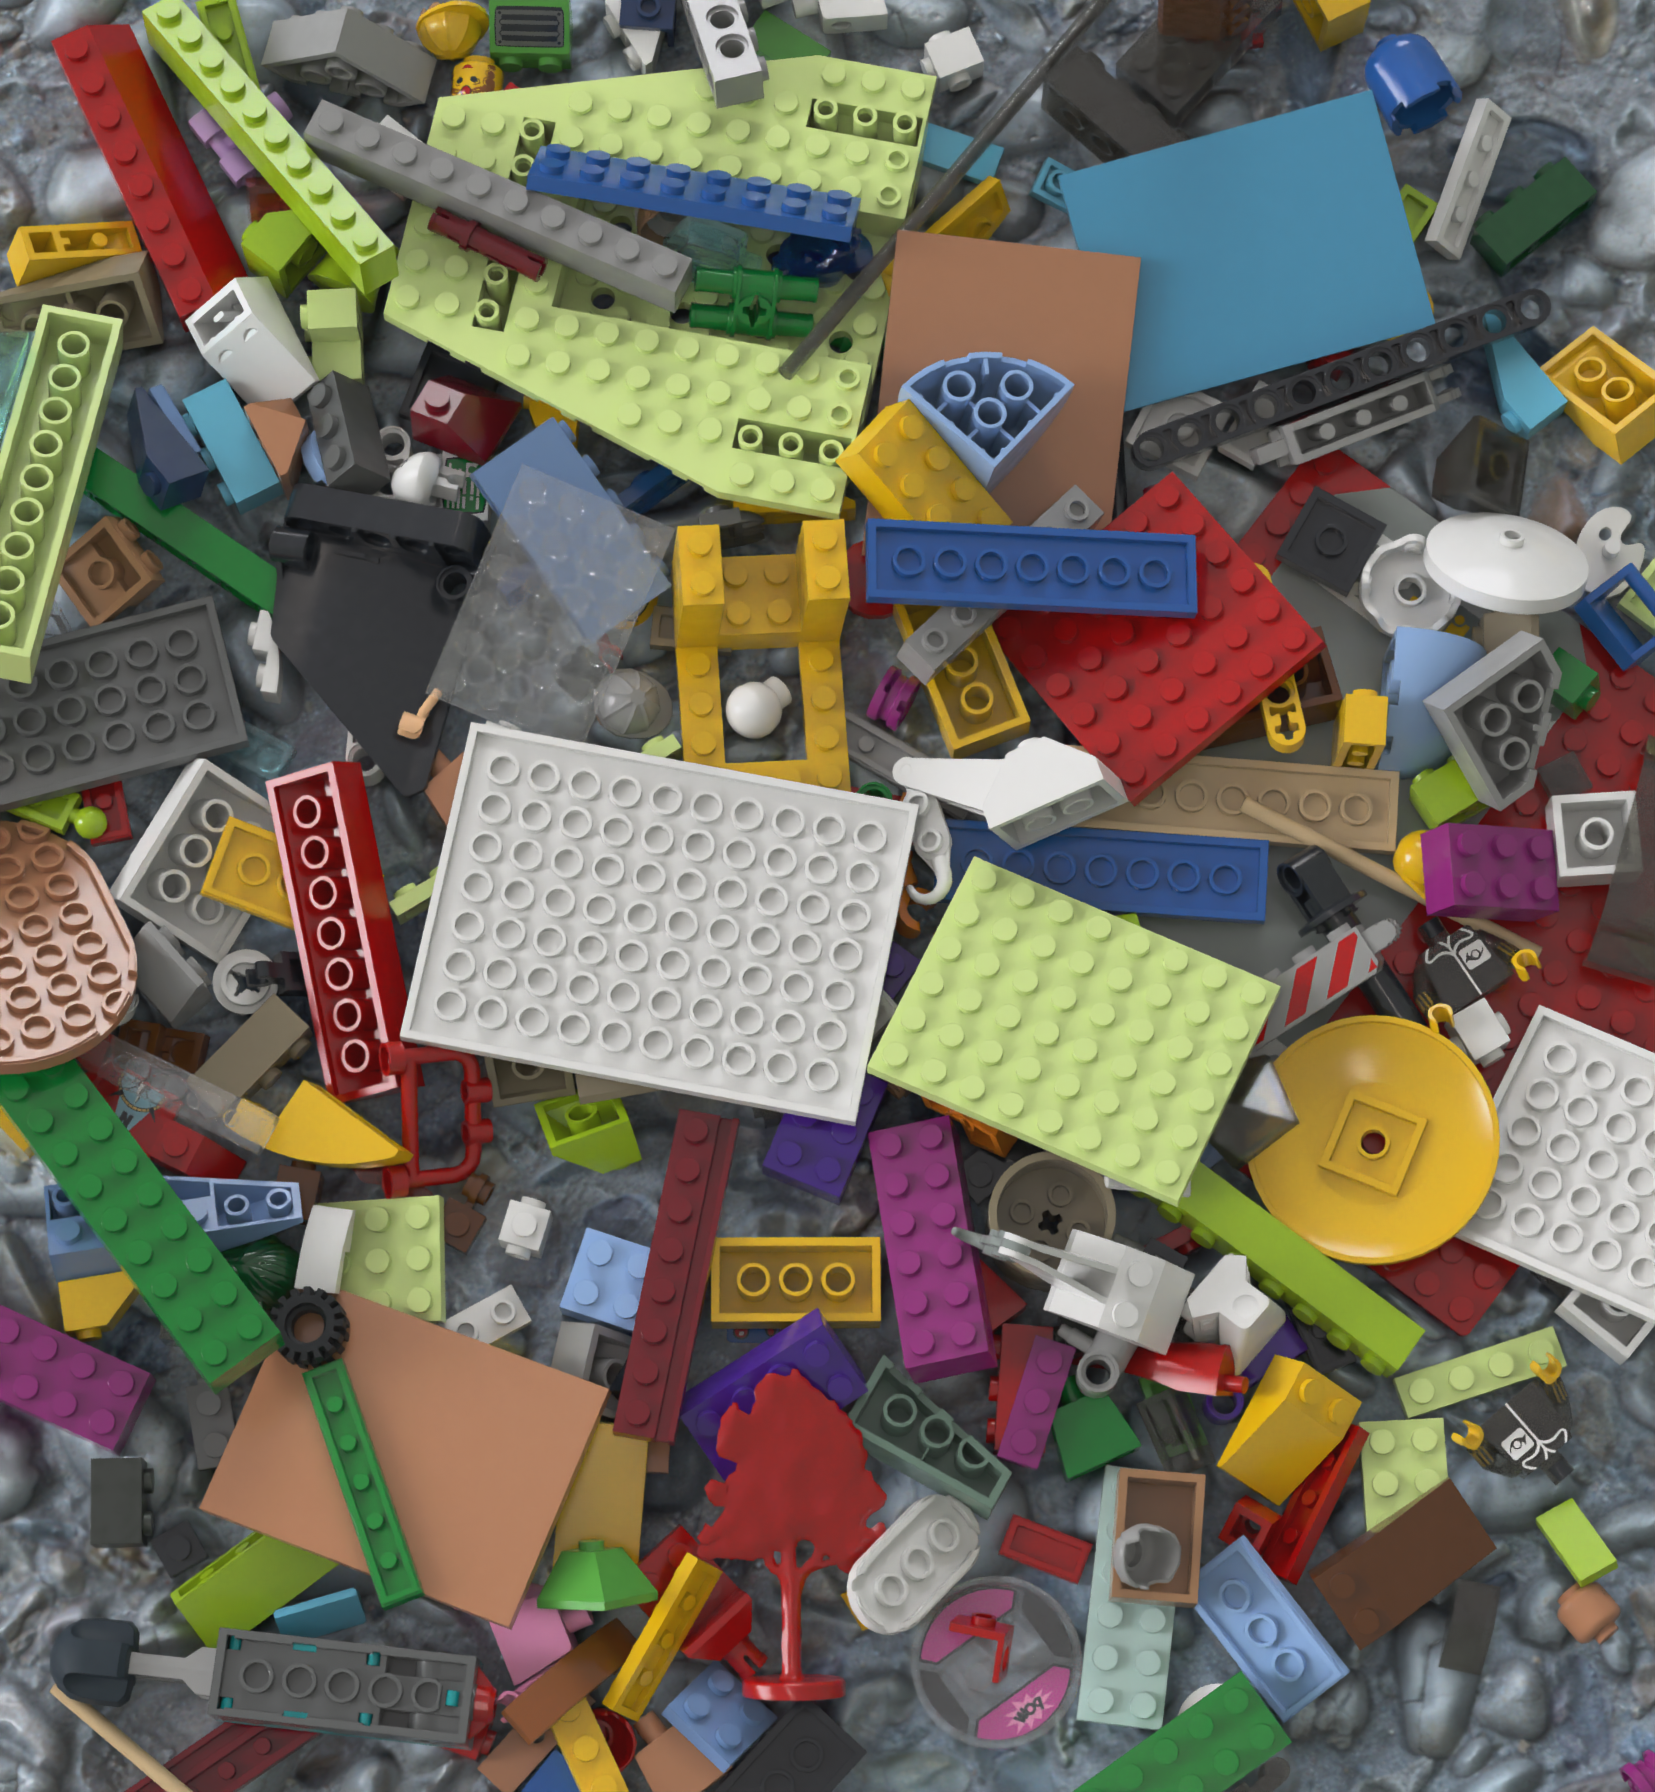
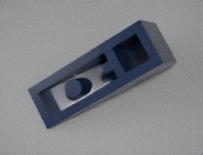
M142 386L136 387L128 409L127 421L137 479L144 494L150 497L161 511L201 497L210 469Z

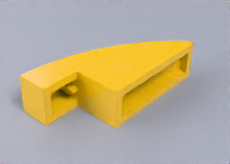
M303 1080L279 1117L260 1103L244 1098L226 1124V1127L254 1144L272 1152L315 1165L336 1168H376L406 1163L413 1157L411 1152L320 1085Z

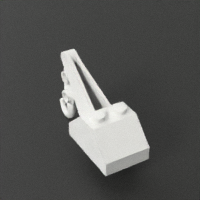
M1045 736L1042 738L1033 737L1022 741L1018 748L1008 752L1004 759L911 757L899 759L895 763L892 773L895 781L907 791L903 802L919 805L912 842L917 854L930 866L937 879L936 886L930 893L921 894L916 891L913 885H908L906 890L912 900L923 905L936 904L944 899L950 891L952 885V871L950 868L952 838L939 801L986 817L989 829L1017 851L1129 802L1121 779L1095 756Z

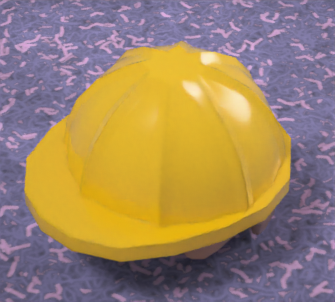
M449 1L442 4L434 2L428 10L422 9L416 23V31L423 46L437 59L454 62L470 56L474 52L476 45L488 30L489 15L485 8L469 1Z

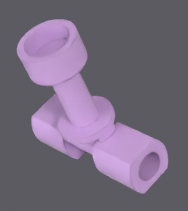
M274 91L267 96V99L286 121L293 118L289 107L277 92ZM206 109L201 110L188 121L190 129L206 149L212 147L220 157V167L237 189L250 182L257 175L256 169Z

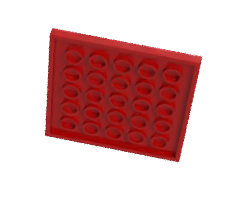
M1173 471L1102 530L1195 535L1198 613L1194 619L1008 609L992 624L1005 656L1086 751L1098 758L1121 779L1126 796L1134 807L1327 647L1318 634Z

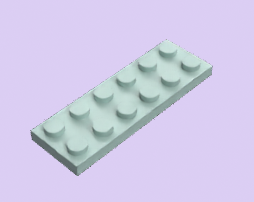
M1105 1465L1076 1721L1157 1731L1162 1728L1175 1607L1108 1601L1117 1473L1120 1468L1128 1467Z

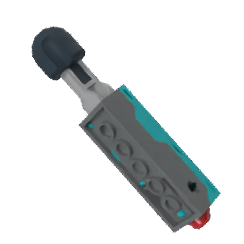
M107 1618L81 1619L67 1626L55 1639L50 1652V1673L57 1688L70 1699L85 1704L121 1707L130 1700L136 1679L187 1684L201 1699L209 1700L207 1714L220 1722L472 1750L474 1736L494 1721L497 1704L494 1706V1702L498 1697V1691L483 1672L484 1664L477 1656L220 1627L217 1648L201 1647L188 1657L181 1658L140 1653V1633L132 1621Z

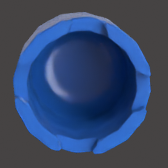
M1412 33L1388 35L1377 43L1376 49L1366 61L1364 77L1370 90L1372 89L1374 99L1385 121L1396 136H1400L1402 130L1408 128L1412 130L1413 134H1417L1433 127L1448 116L1445 108L1452 101L1458 104L1462 100V90L1434 46L1424 36Z

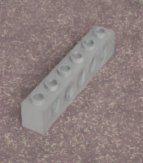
M680 0L717 109L764 98L763 81L769 80V73L764 56L757 57L755 52L759 51L754 27L747 28L746 26L749 18L745 1Z
M1075 484L1030 527L1094 530L1104 512ZM942 606L905 640L896 657L924 685H927L1008 609Z

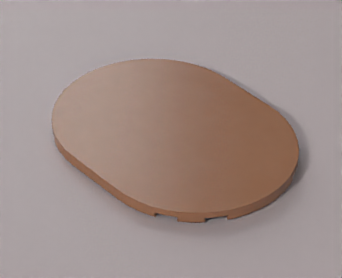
M22 819L19 823L0 821V1074H21L63 1064L97 1046L109 1036L126 1015L133 1001L138 979L137 954L134 941L95 862L75 842L71 840L68 842L51 833V829Z

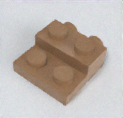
M104 516L68 548L59 584L90 627L112 621L128 606H137L165 582V579L160 574V571L163 569L162 562L152 551L146 550L144 552L137 542L140 532L127 518L121 520L120 517Z

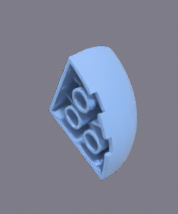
M1001 352L968 353L966 357L946 362L944 360L938 361L912 376L901 386L898 395V402L910 399L988 493L1013 470L1039 440L1066 403L1075 385L1046 365L1028 359L1026 362L1016 358L1004 357Z
M1397 626L1382 662L1380 696L1388 697L1386 746L1376 764L1375 770L1399 771V779L1415 778L1426 769L1433 768L1435 771L1447 764V759L1452 753L1422 701L1486 656L1487 653L1484 647L1468 638L1447 632Z

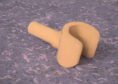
M434 688L419 708L417 715L404 711L397 734L410 739L419 738L426 718L443 693L439 689Z

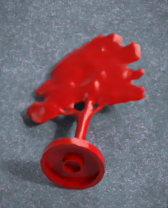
M792 1369L790 1375L787 1376L767 1373L755 1387L754 1395L756 1402L749 1415L739 1409L737 1402H732V1406L721 1417L716 1451L719 1457L737 1463L736 1471L728 1475L724 1483L711 1479L704 1487L707 1497L713 1506L725 1508L712 1526L705 1523L703 1530L697 1536V1539L700 1541L697 1553L701 1558L709 1561L715 1558L742 1559L746 1561H754L757 1558L764 1559L765 1566L769 1569V1572L778 1577L781 1585L782 1672L781 1674L745 1678L742 1682V1696L750 1699L771 1701H811L841 1698L846 1696V1682L843 1678L833 1675L802 1673V1591L808 1576L819 1569L837 1565L844 1573H850L854 1563L887 1530L883 1522H878L872 1528L866 1526L870 1515L884 1506L887 1494L874 1481L872 1472L865 1469L868 1453L863 1446L861 1431L855 1428L853 1421L847 1416L846 1412L839 1409L836 1401L828 1400L819 1389L813 1387L804 1376H801L798 1369ZM801 1540L812 1542L815 1547L812 1556L802 1567H797L796 1547L798 1542ZM775 1551L781 1554V1563L779 1564L774 1559ZM827 1555L830 1559L823 1560V1557Z

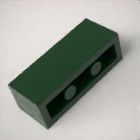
M1566 157L1555 165L1551 161L1545 164L1533 176L1535 181L1525 189L1522 186L1515 188L1503 200L1505 205L1495 213L1491 210L1485 212L1473 224L1475 230L1470 244L1501 278L1592 205L1597 191Z

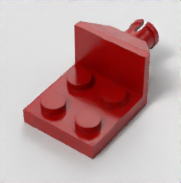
M680 1524L636 1564L658 1591V1600L637 1604L649 1619L687 1552L723 1571L714 1560L709 1561L698 1555L699 1544ZM724 1571L684 1639L679 1651L691 1659L726 1660L738 1673V1676L744 1680L756 1673L744 1660V1655L759 1669L765 1664L768 1657L755 1646L748 1636L752 1631V1598L745 1591L738 1588Z

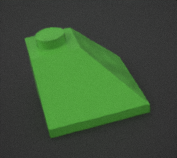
M603 1539L578 1541L579 1548L562 1551L537 1598V1608L608 1611L658 1600V1591L622 1547H605Z

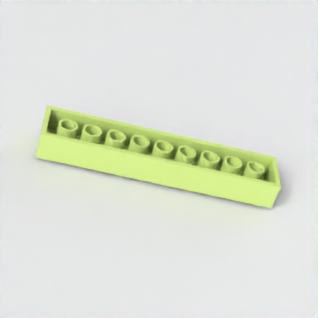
M42 305L0 453V678L28 684L32 683L123 350V319L51 305Z

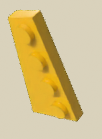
M988 176L924 233L989 240L1011 211L1001 181ZM894 259L880 270L889 297Z

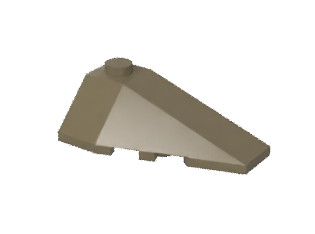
M148 250L108 257L0 292L1 336L33 339L42 305L45 304L123 319V350L162 344L164 341L160 284Z

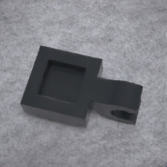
M280 951L274 956V962L256 961L254 963L255 969L245 970L248 987H265L277 984L279 996L308 997L299 952Z

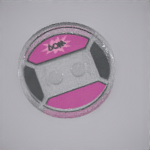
M999 1575L984 1576L967 1580L951 1588L921 1620L912 1644L910 1672L913 1688L921 1707L929 1719L942 1732L970 1747L992 1751L1009 1750L1038 1740L1052 1730L1071 1707L1080 1685L1082 1651L1072 1620L1059 1602L1050 1594L1022 1579ZM975 1612L988 1613L996 1616L997 1622L1015 1625L1008 1672L1001 1682H992L998 1641L949 1631L950 1621L957 1615L971 1617L972 1613Z

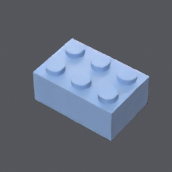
M587 1227L559 1306L561 1313L587 1323L597 1324L632 1336L650 1248Z

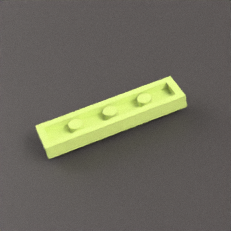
M1551 1326L1396 1377L1392 1381L1405 1418L1408 1420L1536 1378L1538 1376L1530 1369V1363L1534 1360L1544 1370L1549 1363L1546 1356L1547 1352L1559 1360L1562 1369L1567 1364L1555 1330Z

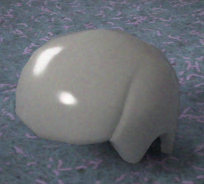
M1148 1523L1136 1524L1122 1532L1113 1548V1566L1120 1580L1132 1587L1148 1590L1149 1586L1155 1583L1170 1582L1181 1561V1546L1176 1535L1160 1526Z

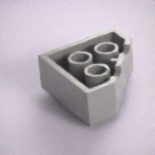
M342 6L337 10H319L315 14L305 16L292 15L288 19L273 21L261 65L293 83L306 86L308 81L321 85L330 84L329 90L332 92L361 98L362 93L372 97H384V104L405 107L425 103L437 59L423 52L421 45L412 41H404L394 35L392 28L368 20L364 17V13L361 10L351 6Z
M1522 630L1422 701L1478 801L1499 811H1502L1534 788L1538 772L1534 767L1539 747L1545 744L1552 716L1548 711L1553 691L1559 688L1562 671L1544 639Z

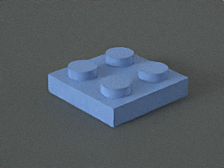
M716 1660L695 1678L661 1713L723 1773L778 1718L760 1700L743 1697L742 1683Z

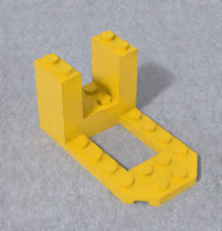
M844 519L802 521L795 554L734 557L721 556L719 524L677 526L670 579L672 585L671 594L683 761L851 792L840 653V636L850 601ZM798 647L806 760L725 763L717 649L747 650Z

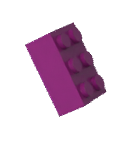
M1446 823L1420 834L1427 916L1532 922L1559 911L1553 830Z

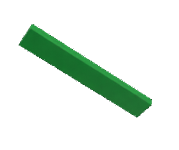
M340 1358L302 1373L382 1609L387 1611L425 1596L344 1360Z

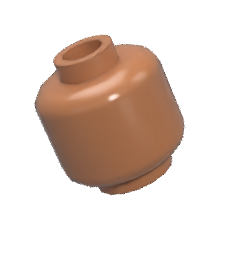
M1594 1581L1582 1588L1578 1583H1575L1557 1600L1560 1604L1557 1611L1559 1621L1581 1644L1589 1643L1595 1639L1601 1645L1619 1629L1614 1622L1620 1616L1621 1609L1598 1582Z

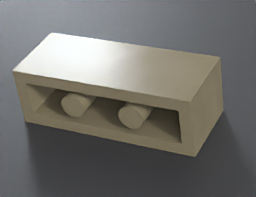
M273 993L198 1069L186 1084L190 1091L226 1124L244 1098L250 1100L261 1088L268 1090L282 1075L280 1068L290 1058L297 1060L309 1049L312 1044L309 1039L313 1036L310 1027Z

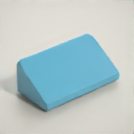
M354 1587L275 1610L273 1613L280 1634L316 1638L366 1622V1614L360 1593Z

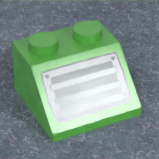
M489 0L490 57L495 61V65L505 72H518L522 68H538L545 73H558L562 69H572L573 19L571 1Z

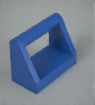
M1632 562L1573 607L1623 671L1641 664L1655 651V636L1642 645L1605 598L1622 582L1626 581L1655 617V590Z

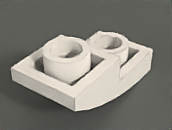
M260 610L258 622L252 621L250 624L247 640L248 646H253L252 650L256 660L266 661V664L260 663L258 666L256 687L261 688L260 691L264 701L280 704L283 690L281 649L272 640L270 634L272 620L269 612Z
M313 1205L303 1238L294 1288L303 1289L305 1286H311L314 1291L320 1288L325 1290L326 1293H340L345 1252H350L356 1210Z

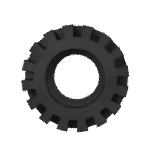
M311 1286L303 1287L304 1292L300 1293L295 1288L289 1291L292 1297L287 1300L284 1296L279 1298L277 1301L281 1306L279 1309L273 1307L270 1312L274 1318L273 1323L281 1332L285 1345L279 1348L278 1352L292 1365L296 1363L303 1369H308V1365H312L313 1368L322 1366L321 1362L325 1360L327 1363L335 1361L332 1355L335 1352L341 1355L345 1350L341 1344L343 1341L348 1342L350 1337L346 1331V1328H350L349 1320L345 1316L346 1312L331 1294L328 1295L323 1289L318 1288L317 1291H314ZM308 1313L322 1316L324 1330L317 1340L304 1343L295 1338L294 1326L301 1316Z

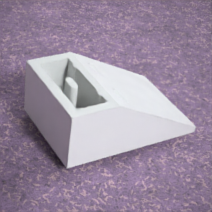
M268 276L234 278L185 320L202 356L223 379H227L229 385L247 404L292 398L293 402H295L320 381Z

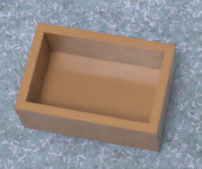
M1130 1468L1119 1469L1116 1483L1108 1601L1194 1608L1198 1604L1206 1475ZM1141 1523L1157 1525L1176 1535L1181 1546V1561L1173 1579L1168 1583L1152 1584L1148 1590L1135 1588L1122 1582L1113 1566V1548L1116 1540L1121 1536L1122 1532Z

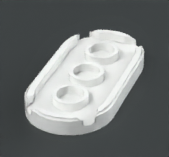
M934 1494L921 1498L914 1502L854 1563L848 1576L847 1595L852 1611L865 1627L883 1635H894L913 1628L972 1568L978 1559L981 1546H978V1535L981 1534L979 1523L972 1510L963 1502L950 1495Z

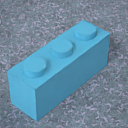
M226 378L182 400L187 413L181 416L193 437L199 435L205 447L201 449L200 455L206 466L210 469L209 472L217 469L223 481L217 484V487L227 507L235 504L240 515L284 494L280 480Z

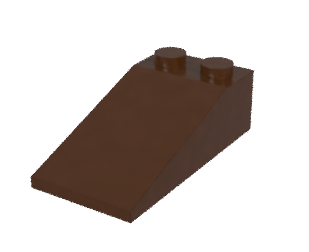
M1447 1477L1307 1572L1359 1650H1362L1399 1625L1492 1553L1497 1547L1452 1480Z

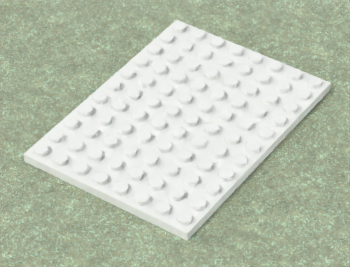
M471 722L404 1014L400 1039L406 1042L856 1126L919 805Z

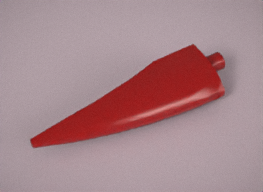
M1171 1342L1166 1355L1138 1346L1124 1370L1125 1373L1183 1392L1213 1396H1233V1392L1245 1394L1249 1387L1247 1377L1235 1375L1233 1354L1230 1345ZM1083 1356L1074 1358L1071 1364L1078 1365ZM1101 1365L1090 1366L1094 1368L1106 1369Z

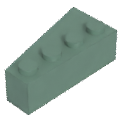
M883 1354L867 1382L868 1392L857 1399L848 1415L853 1421L855 1428L859 1429L863 1435L865 1450H867L869 1455L943 1496L950 1495L968 1506L973 1513L988 1520L1004 1492L1012 1472L972 1435L969 1436L954 1422L953 1417L943 1408L940 1409L922 1393L923 1390L911 1379L908 1380L894 1367L895 1364Z

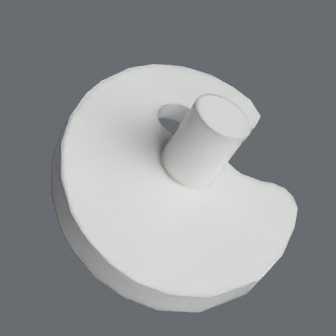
M1609 507L1594 514L1587 521L1578 537L1576 545L1583 551L1589 564V575L1585 588L1588 594L1631 562L1640 571L1645 548L1641 543L1632 545L1622 543L1621 535L1632 517L1630 512L1622 507ZM1603 529H1608L1611 534L1610 538L1606 541L1599 538V532ZM1626 581L1622 582L1605 598L1610 599L1620 595L1629 587Z

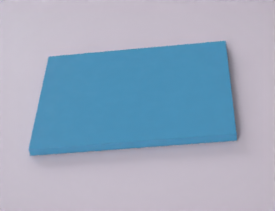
M1372 89L1058 176L1077 250L1141 257L1124 412L1402 336L1435 324Z

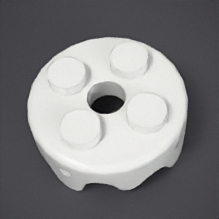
M1408 534L1398 540L1378 547L1367 561L1360 577L1358 591L1363 613L1376 629L1391 638L1397 626L1442 631L1452 621L1462 600L1442 588L1429 575L1423 559L1427 540L1420 534ZM1404 582H1413L1420 588L1421 596L1414 601L1405 600L1399 594V585Z

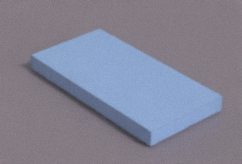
M1244 1535L1200 1569L1198 1604L1194 1609L1283 1724L1350 1672Z

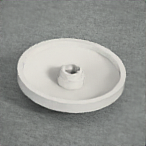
M1467 513L1443 520L1430 531L1423 557L1429 575L1452 595L1482 608L1511 614H1544L1569 607L1583 595L1589 575V564L1585 554L1564 534L1537 521L1502 513Z

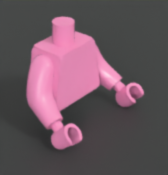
M531 1583L512 1630L489 1622L513 1685L519 1686L514 1691H504L496 1698L494 1706L501 1703L507 1707L552 1666L576 1648L579 1644L574 1632L595 1623L592 1612L590 1610L537 1608V1598L544 1586ZM504 1717L500 1719L503 1723L508 1722Z

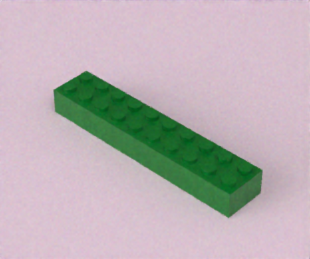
M75 1059L39 1071L21 1074H0L1 1110L215 1395L285 1345L279 1329Z

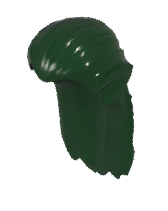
M272 1234L220 1252L263 1310H272L273 1307L279 1308L281 1304L277 1300L282 1296L286 1300L292 1297L289 1291L295 1289L300 1255L291 1246L282 1243L275 1235Z

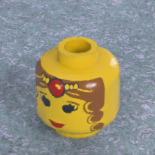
M479 55L467 56L452 71L450 96L503 90L504 73L500 67L495 65V61L489 57Z

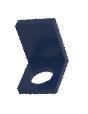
M621 0L620 28L667 32L668 46L674 47L677 0Z

